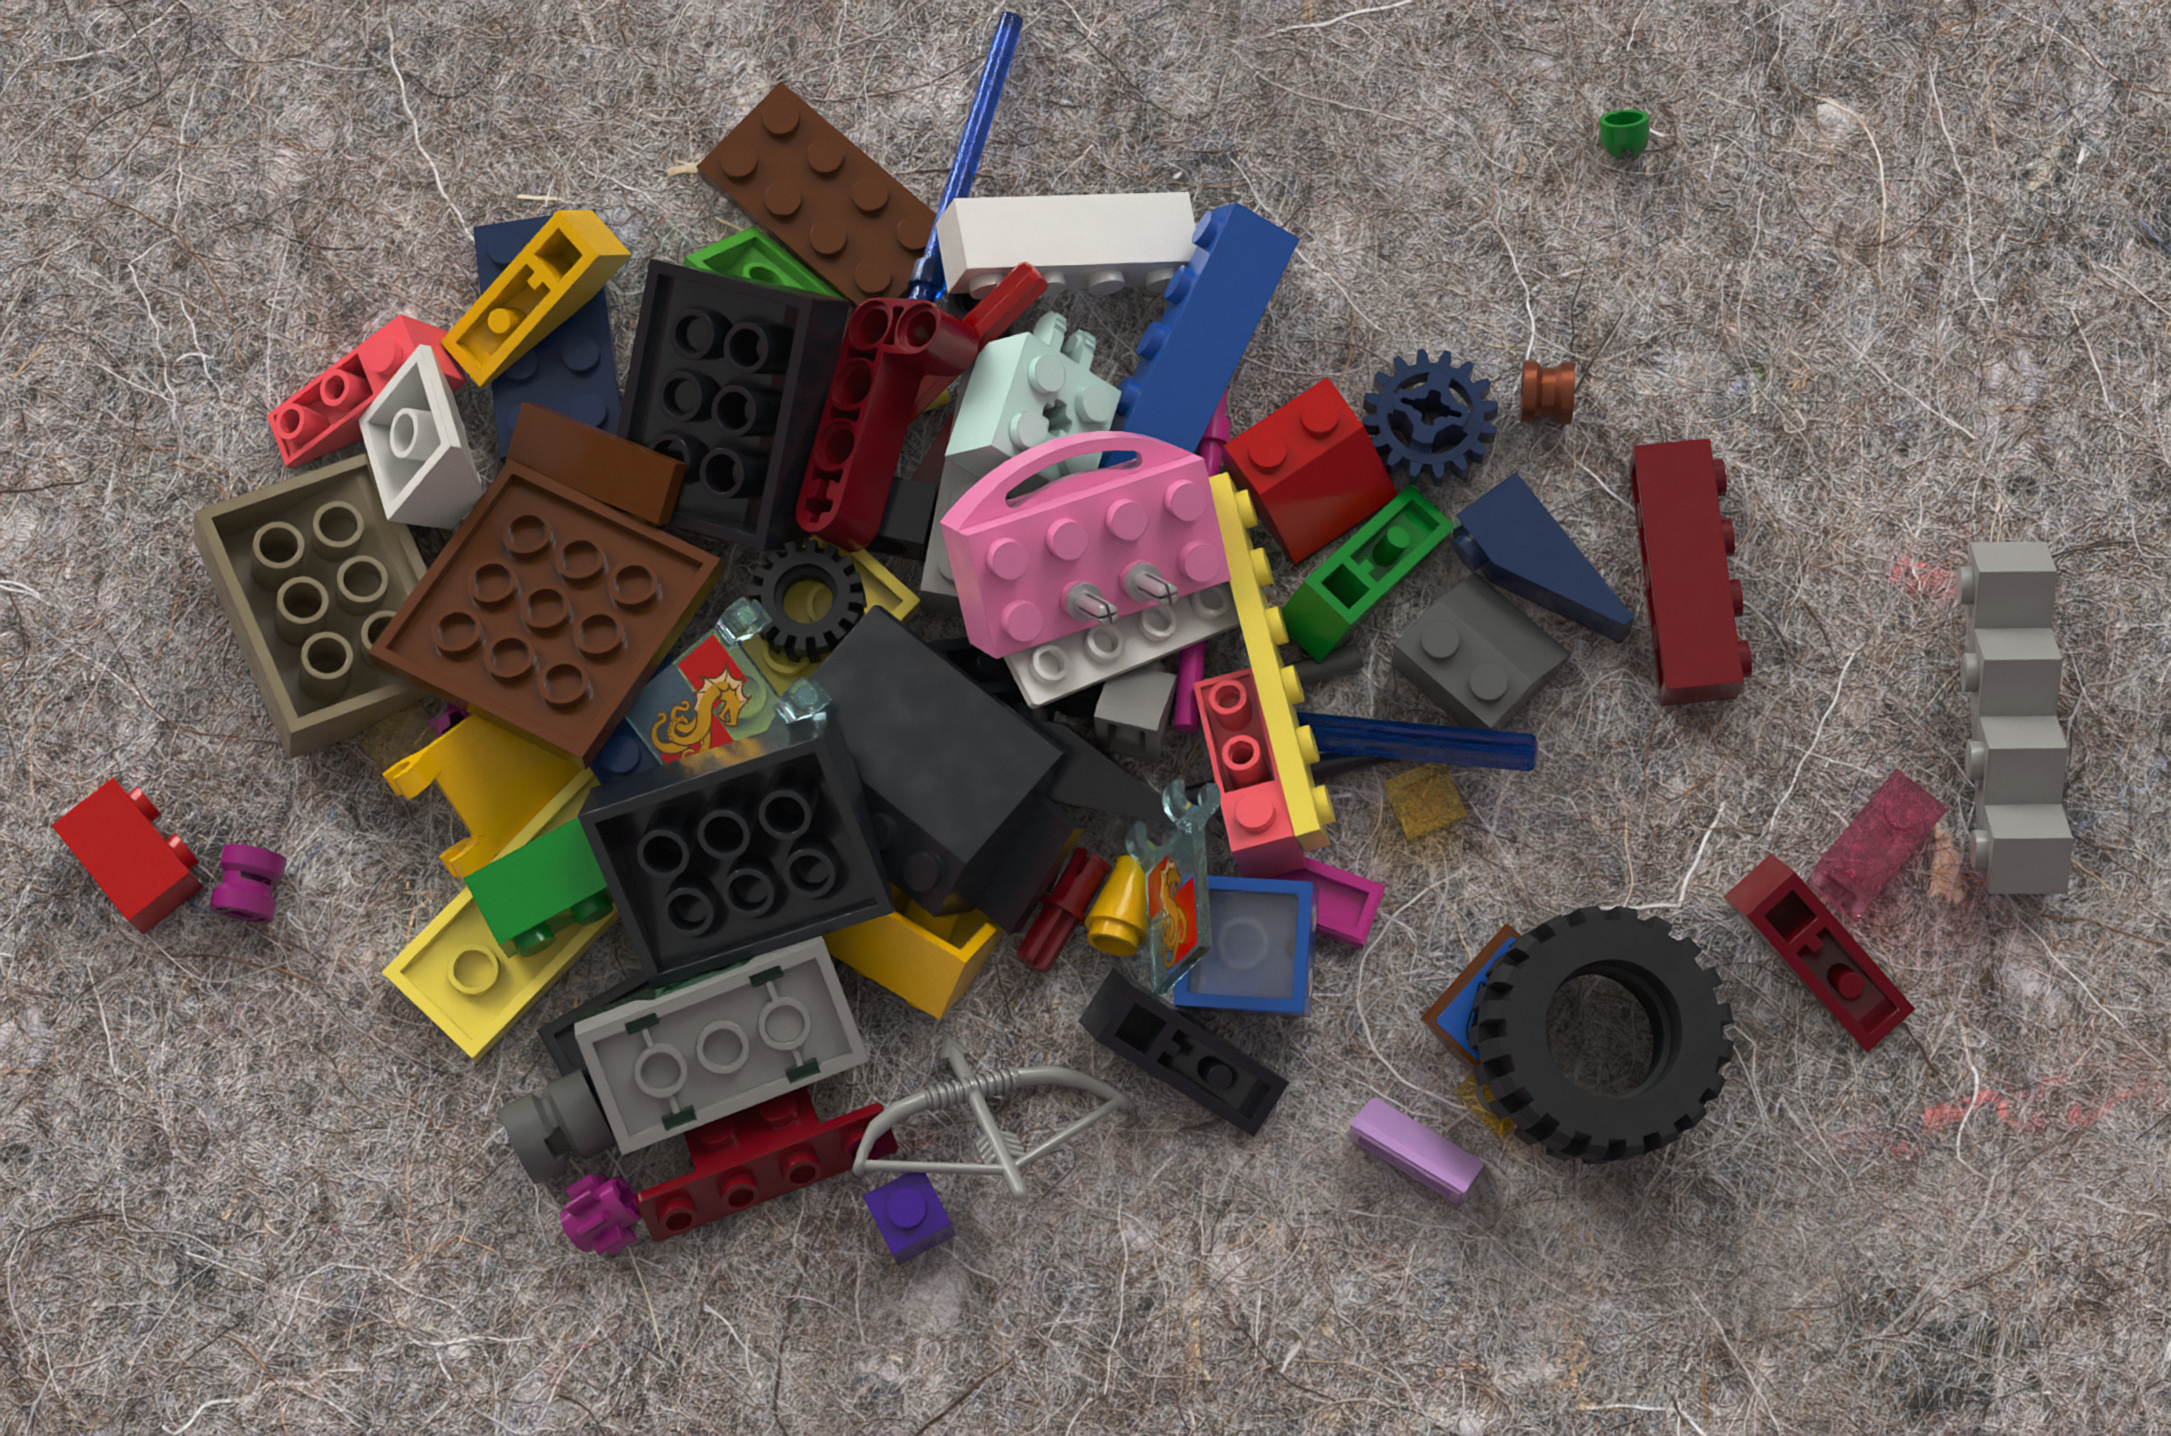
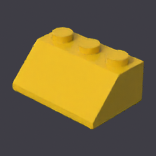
M888 880L896 907L893 913L822 936L828 952L851 966L856 973L871 978L904 998L915 1009L925 1011L940 1020L967 991L1005 930L977 907L972 912L933 917Z

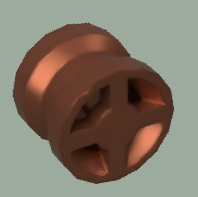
M1534 360L1523 361L1520 390V423H1534L1539 417L1553 418L1557 424H1572L1575 391L1574 362H1561L1555 368L1542 367Z

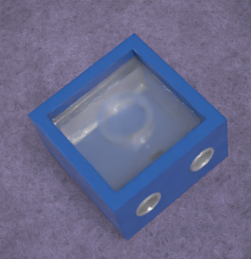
M1182 874L1181 888L1192 877L1194 881L1197 944L1176 964L1173 1005L1182 1010L1311 1018L1319 888L1314 882Z

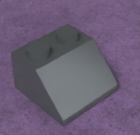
M1474 573L1439 597L1394 644L1391 666L1487 748L1571 658V653L1478 573Z

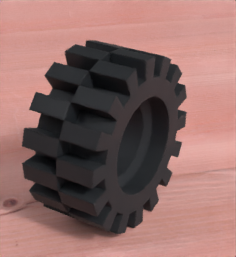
M806 539V547L797 548L795 541L784 544L786 552L778 556L774 549L765 556L767 565L764 568L757 565L752 574L755 584L754 586L749 585L748 597L751 603L749 608L762 640L765 639L768 642L769 648L777 655L783 651L786 653L788 660L799 663L800 656L808 657L810 664L821 663L820 655L831 654L865 615L864 608H867L866 595L860 574L856 572L853 561L847 555L841 557L837 547L827 543L826 548L822 549L819 548L817 540ZM805 580H814L824 584L831 591L833 597L829 612L822 619L813 623L794 621L786 614L783 607L784 598L788 590L796 583Z

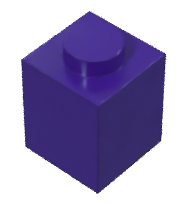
M908 1172L863 1195L897 1265L956 1236L952 1223L926 1173Z

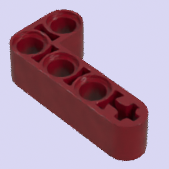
M876 297L867 299L855 309L848 322L796 505L797 523L803 530L850 553L859 552L872 542L881 523L922 375L956 376L971 365L978 352L979 339L977 331L970 324L933 302L926 300Z

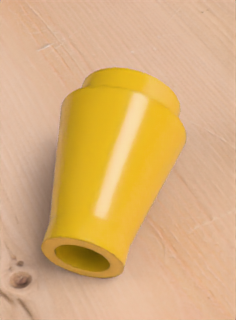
M1124 855L1117 857L1109 879L1085 920V926L1089 930L1087 942L1094 948L1107 954L1126 957L1135 955L1138 945L1146 942L1149 913L1147 876L1154 869L1149 862L1134 856Z

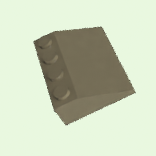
M367 452L194 511V542L289 760L348 739L430 695V693L373 666L368 655V651L428 570L407 524L387 521Z

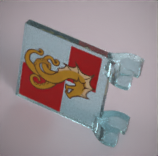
M741 597L731 604L722 613L715 626L642 689L624 715L660 765L816 715L833 701L818 680L814 679L810 683L805 677L795 682L780 697L743 648V642L757 635L772 621V618L758 600L754 599L752 602H749L746 597Z
M1174 779L1163 792L1162 804L1167 816L1174 824H1168L1160 833L1161 846L1154 845L1148 839L1147 821L1137 820L1126 834L1125 843L1128 853L1141 867L1146 879L1152 994L1165 995L1212 948L1205 824L1217 811L1221 801L1220 790L1215 783H1206L1197 793L1199 805L1191 804L1186 799L1184 780Z

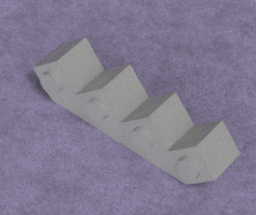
M2046 541L1969 542L1967 566H1958L1956 572V598L1959 605L1965 604L1967 653H1963L1961 657L1960 680L1962 691L1969 692L1972 732V741H1967L1965 748V771L1967 779L1974 780L1977 830H1972L1970 835V862L1973 869L1982 870L1988 894H2067L2073 836L2062 806L2068 747L2057 718L2062 656L2052 631L2057 569Z

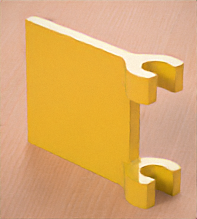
M471 714L430 745L397 762L382 775L397 796L403 794L407 800L418 795L433 780L435 781L470 833L469 837L452 845L439 856L453 878L459 876L462 882H465L464 877L487 866L496 854L503 850L583 768Z

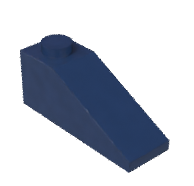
M1517 472L1455 515L1452 533L1455 539L1452 541V547L1459 559L1470 571L1475 572L1480 569L1492 584L1617 643H1620L1629 636L1635 619L1634 616Z

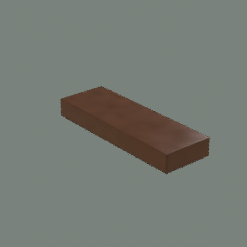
M522 402L505 462L509 459L578 492L656 524H670L687 467L686 463L535 402Z

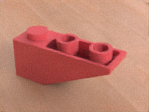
M400 314L266 415L285 466L294 468L363 440L358 419L420 344L431 346L453 393L465 385L468 381L463 368L440 343L448 331Z
M1252 667L1194 682L1193 687L1230 849L1242 877L1264 879L1307 867L1303 847L1294 835Z

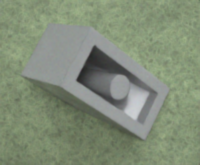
M1152 661L1106 680L1094 714L1097 746L1105 752L1159 764L1176 698V675L1166 673L1167 668L1164 665Z

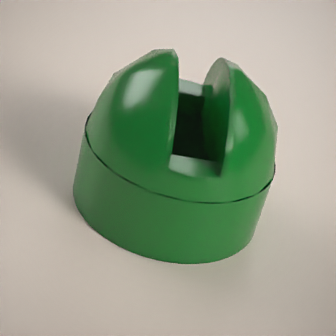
M1626 109L1612 111L1600 117V139L1603 148L1609 155L1616 159H1622V150L1631 149L1632 157L1635 158L1647 147L1650 128L1649 115L1646 112Z

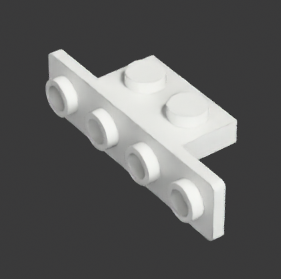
M1227 581L1179 597L1174 604L1169 603V606L1158 604L1120 617L1113 625L1104 626L1099 624L1004 656V660L1028 706L1032 709H1037L1241 625L1230 582Z

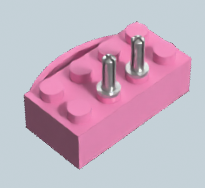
M1094 431L1053 439L1032 447L1005 461L985 475L955 503L940 521L969 643L995 659L1099 624L1104 626L1113 625L1120 617L1158 604L1169 606V603L1174 604L1179 597L1231 580L1205 459L1165 441L1142 434L1124 431ZM1121 450L1136 452L1137 458L1107 468L1091 469L1070 474L1049 482L1033 492L1005 501L1007 493L1025 479L1066 459L1103 451Z

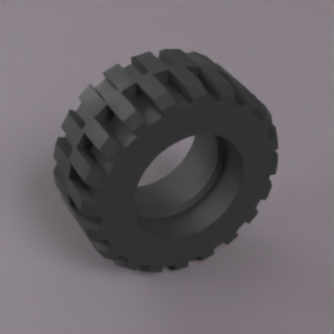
M1597 905L1578 908L1570 914L1564 916L1560 914L1542 923L1509 945L1510 949L1494 960L1485 973L1489 980L1484 988L1476 992L1471 1008L1474 1013L1478 1014L1477 1025L1468 1029L1469 1049H1478L1481 1064L1472 1068L1478 1087L1488 1083L1495 1097L1493 1101L1488 1103L1489 1107L1499 1120L1509 1117L1517 1125L1513 1133L1516 1137L1529 1146L1535 1143L1546 1146V1155L1563 1161L1579 1158L1582 1159L1583 1164H1605L1616 1160L1624 1161L1663 1148L1678 1140L1680 1133L1694 1128L1707 1114L1704 1107L1707 1101L1719 1097L1726 1082L1723 1075L1718 1073L1721 1065L1732 1061L1734 1041L1723 1039V1026L1732 1023L1733 1017L1730 1003L1718 1004L1713 992V988L1723 984L1715 967L1713 966L1705 971L1701 969L1694 958L1701 953L1702 949L1689 936L1679 941L1675 940L1669 935L1672 930V924L1655 915L1644 921L1638 919L1637 909L1616 906L1609 911H1601ZM1595 974L1614 980L1628 989L1637 998L1649 1018L1653 1033L1651 1064L1643 1081L1625 1094L1613 1097H1598L1587 1093L1566 1078L1551 1055L1546 1037L1548 1007L1558 989L1574 978Z

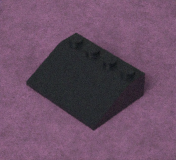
M650 258L616 436L687 464L670 524L668 525L763 551L773 549L785 550L784 544L795 541L797 548H802L805 530L797 523L796 505L840 355L850 305L849 300L796 287ZM604 502V504H606V505H608V506H610V507H612V508H615V509H617V510H619V511H621V512H625V513L631 514V513H629V512H627V511H624V510H622V509H619V508H617V507H614V506H612V505L607 504V503Z
M873 605L779 711L769 730L833 709L858 772L887 879L933 917L972 912L1064 762L1068 752L881 605Z
M833 709L592 787L577 815L651 989L893 913L896 908L858 772Z

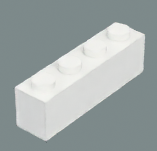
M1189 192L954 198L936 223L948 294L970 293V296L975 299H984L1022 262H1027L1038 269L1048 283L1047 290L1040 297L1054 296L1067 289H1088V292L1093 295H1107L1118 292L1124 287H1146L1148 292L1164 293L1173 274L1180 266L1184 265L1187 267L1197 245L1192 243V236L1196 227Z

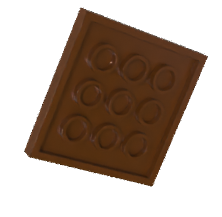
M509 459L368 651V655L373 666L587 770L724 573L721 558Z

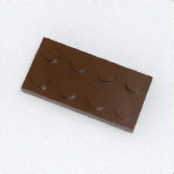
M781 81L696 166L698 174L703 180L843 299L849 300L850 306L854 310L870 298L907 299L942 263L936 223L940 217Z

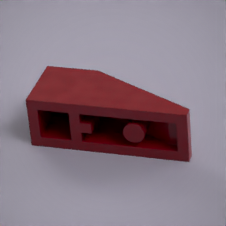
M1770 854L1723 897L1761 941L1867 1053L1915 1010L1913 1005L1798 874L1774 855Z

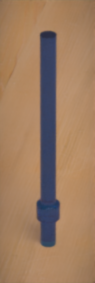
M1007 11L1000 14L923 258L915 261L908 281V287L912 291L910 299L926 300L935 303L936 299L944 295L946 280L936 223L954 198H968L1024 22L1023 18L1016 13Z

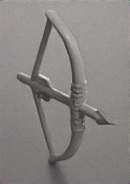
M944 1032L940 1060L943 1063H950L957 1082L952 1080L949 1081V1084L948 1082H943L941 1085L927 1086L925 1090L889 1105L869 1123L859 1145L852 1169L856 1176L862 1175L864 1171L1003 1176L1012 1197L1017 1201H1023L1026 1199L1028 1191L1019 1170L1118 1108L1121 1110L1127 1109L1130 1100L1127 1095L1082 1070L1042 1065L1011 1068L1009 1066L1004 1069H997V1071L993 1070L989 1071V1073L984 1072L981 1075H973L965 1059L968 1058L970 1051ZM1055 1084L1085 1089L1108 1101L1025 1153L1017 1134L999 1130L985 1101V1097L991 1098L993 1095L999 1096L1001 1093L1007 1094L1009 1091L1012 1093L1017 1088L1023 1086ZM961 1102L963 1104L969 1103L983 1133V1136L974 1144L981 1164L867 1160L874 1142L898 1121L924 1110L934 1112L937 1109L942 1110L945 1107H953V1105L959 1106Z

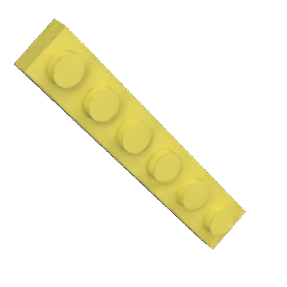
M1228 472L1209 477V482L1231 580L1229 582L1294 835L1305 852L1329 846L1330 841L1326 825L1336 822L1335 814L1326 785L1315 787L1310 764L1320 762L1319 752L1310 725L1300 727L1294 705L1304 702V695L1295 666L1284 667L1279 645L1289 643V638L1279 606L1271 608L1268 606L1264 586L1274 584L1264 548L1254 549L1250 537L1249 528L1259 525L1253 500L1248 489L1238 491Z

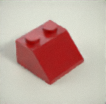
M1328 377L1223 445V470L1225 473L1228 472L1238 491L1249 490L1258 518L1294 567H1297L1381 511L1398 496L1364 425Z

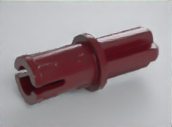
M1075 848L1073 857L1051 894H1044L1040 902L1043 908L1017 950V958L1032 970L1047 973L1052 969L1076 926L1085 925L1086 917L1084 913L1104 878L1112 870V867L1096 854L1092 853L1089 858L1086 857L1088 855L1086 849Z

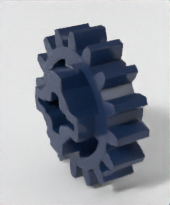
M1418 349L1415 365L1408 366L1406 361L1400 356L1393 358L1392 370L1394 376L1390 377L1378 371L1374 376L1373 383L1378 393H1365L1363 409L1371 415L1362 418V424L1368 435H1377L1372 440V443L1378 455L1381 456L1385 453L1389 455L1386 463L1387 473L1392 475L1401 467L1409 469V484L1414 486L1419 481L1421 473H1429L1435 487L1442 486L1444 471L1450 469L1460 480L1466 478L1468 470L1466 459L1468 458L1482 465L1485 461L1487 450L1481 442L1494 443L1497 427L1487 421L1497 418L1498 402L1482 401L1489 394L1491 383L1488 378L1474 383L1470 380L1474 368V363L1471 361L1462 364L1459 369L1451 367L1450 351L1444 350L1438 363L1429 362L1425 349ZM1424 383L1412 391L1405 390L1412 385ZM1450 388L1464 399L1467 406L1457 403ZM1426 411L1438 413V417L1434 420L1433 425L1421 423V420L1426 415ZM1392 430L1402 432L1410 447L1408 448L1403 445L1393 434ZM1449 444L1455 446L1448 451L1433 454Z

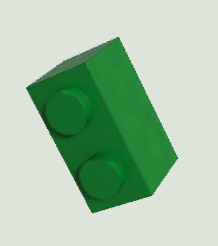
M578 817L463 878L495 940L508 958L518 953L522 958L533 956L555 942V933L576 922L580 927L593 924L606 917L614 909L612 905L614 900Z

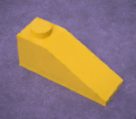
M558 210L440 343L479 387H486L590 301L632 254L593 210Z

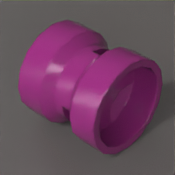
M225 844L219 863L224 871L222 883L213 889L209 908L218 914L238 920L271 923L277 905L276 900L272 896L274 884L283 878L287 859L267 849L243 844Z

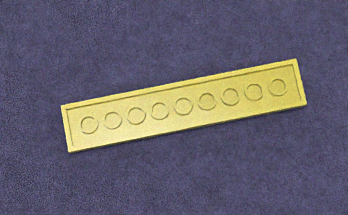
M815 535L810 538V540H817L819 548H826L828 542ZM838 548L839 555L841 557L847 555L853 561L856 572L860 574L867 601V608H864L865 614L873 605H881L905 625L920 610V599L865 549L850 553ZM805 580L796 583L788 590L784 598L783 607L786 614L794 621L813 623L822 619L829 612L833 597L831 591L824 584L814 580ZM750 600L714 635L747 678V681L743 684L744 695L746 697L752 695L751 699L740 710L738 726L736 727L725 726L724 722L717 717V713L721 712L725 702L720 703L713 709L714 715L734 741L769 730L779 711L830 655V653L820 655L821 663L810 664L808 657L800 656V661L797 663L788 660L786 653L783 651L777 655L769 648L768 642L765 639L762 640L757 631L749 608L751 606ZM680 669L681 673H682L683 676L686 678V680L688 681V683L690 684V686L692 687V689L694 690V692L697 691V690L694 688V686L691 684V682L688 680V678L685 676V674L682 672V670ZM727 713V714L725 715V717L727 718V721H729V717H728V713ZM589 767L587 770L582 769L490 863L578 817L577 815L591 788L601 785ZM466 886L382 973L475 1063H478L620 917L615 902H613L614 909L606 917L587 926L580 927L576 922L554 934L555 942L545 950L530 957L522 958L518 953L508 958L499 947L468 886Z

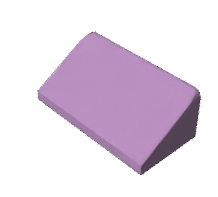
M1377 1098L1370 1099L1350 1125L1349 1136L1351 1141L1455 1204L1463 1202L1483 1168V1163L1478 1158Z

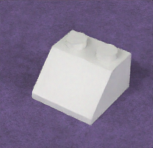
M420 344L358 419L387 521L452 530L482 496L483 490L481 479L476 471L466 438L465 426L461 421L453 392L431 346Z

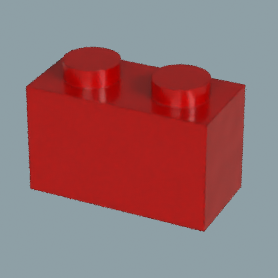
M112 777L51 826L126 920L144 935L204 887L191 871L200 861L177 833H174L167 840L153 824L162 814L138 785L130 792H127Z

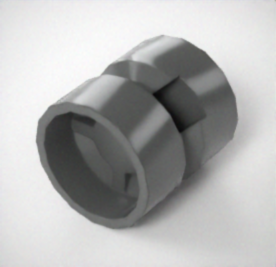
M581 1068L548 1084L547 1096L541 1099L529 1093L498 1109L509 1139L528 1176L535 1185L567 1170L569 1159L575 1154L587 1160L618 1145L601 1103Z

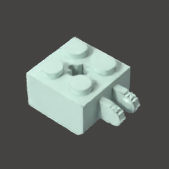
M1049 310L1048 313L1040 317L1039 321L1035 323L1036 326L1033 329V334L1025 332L989 342L977 355L945 457L982 479L1005 461L1050 440L1078 433L1110 431L1122 392L1089 371L1094 357L1093 352L1096 350V338L1086 331L1083 332L1078 329L1077 332L1073 333L1065 341V345L1062 348L1063 352L1061 353L1060 350L1065 337L1064 333L1067 331V319L1057 312L1054 313ZM1103 452L1089 453L1051 465L1025 479L1010 490L1007 495L1015 498L1033 492L1047 483L1064 476L1085 470L1098 469Z

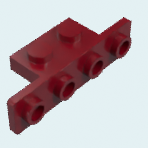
M806 1086L683 1132L695 1171L643 1190L635 1195L638 1209L653 1241L660 1242L670 1237L687 1233L699 1226L736 1212L748 1210L765 1201L797 1189L806 1188L818 1181L852 1169L859 1145L869 1123L884 1111L882 1104L874 1103L820 1124ZM891 1128L874 1142L867 1160H877L898 1150V1145Z

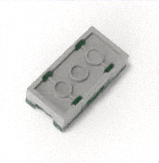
M823 935L654 989L650 988L574 1017L575 1038L622 1156L869 1061L864 1042Z

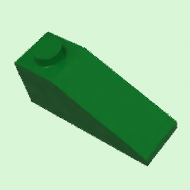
M1411 484L1408 485L1303 581L1281 610L1287 633L1320 664L1451 534L1454 524Z

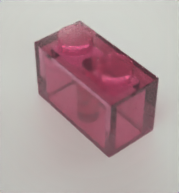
M1896 768L1815 865L1806 883L1857 923L1937 827L1948 808Z

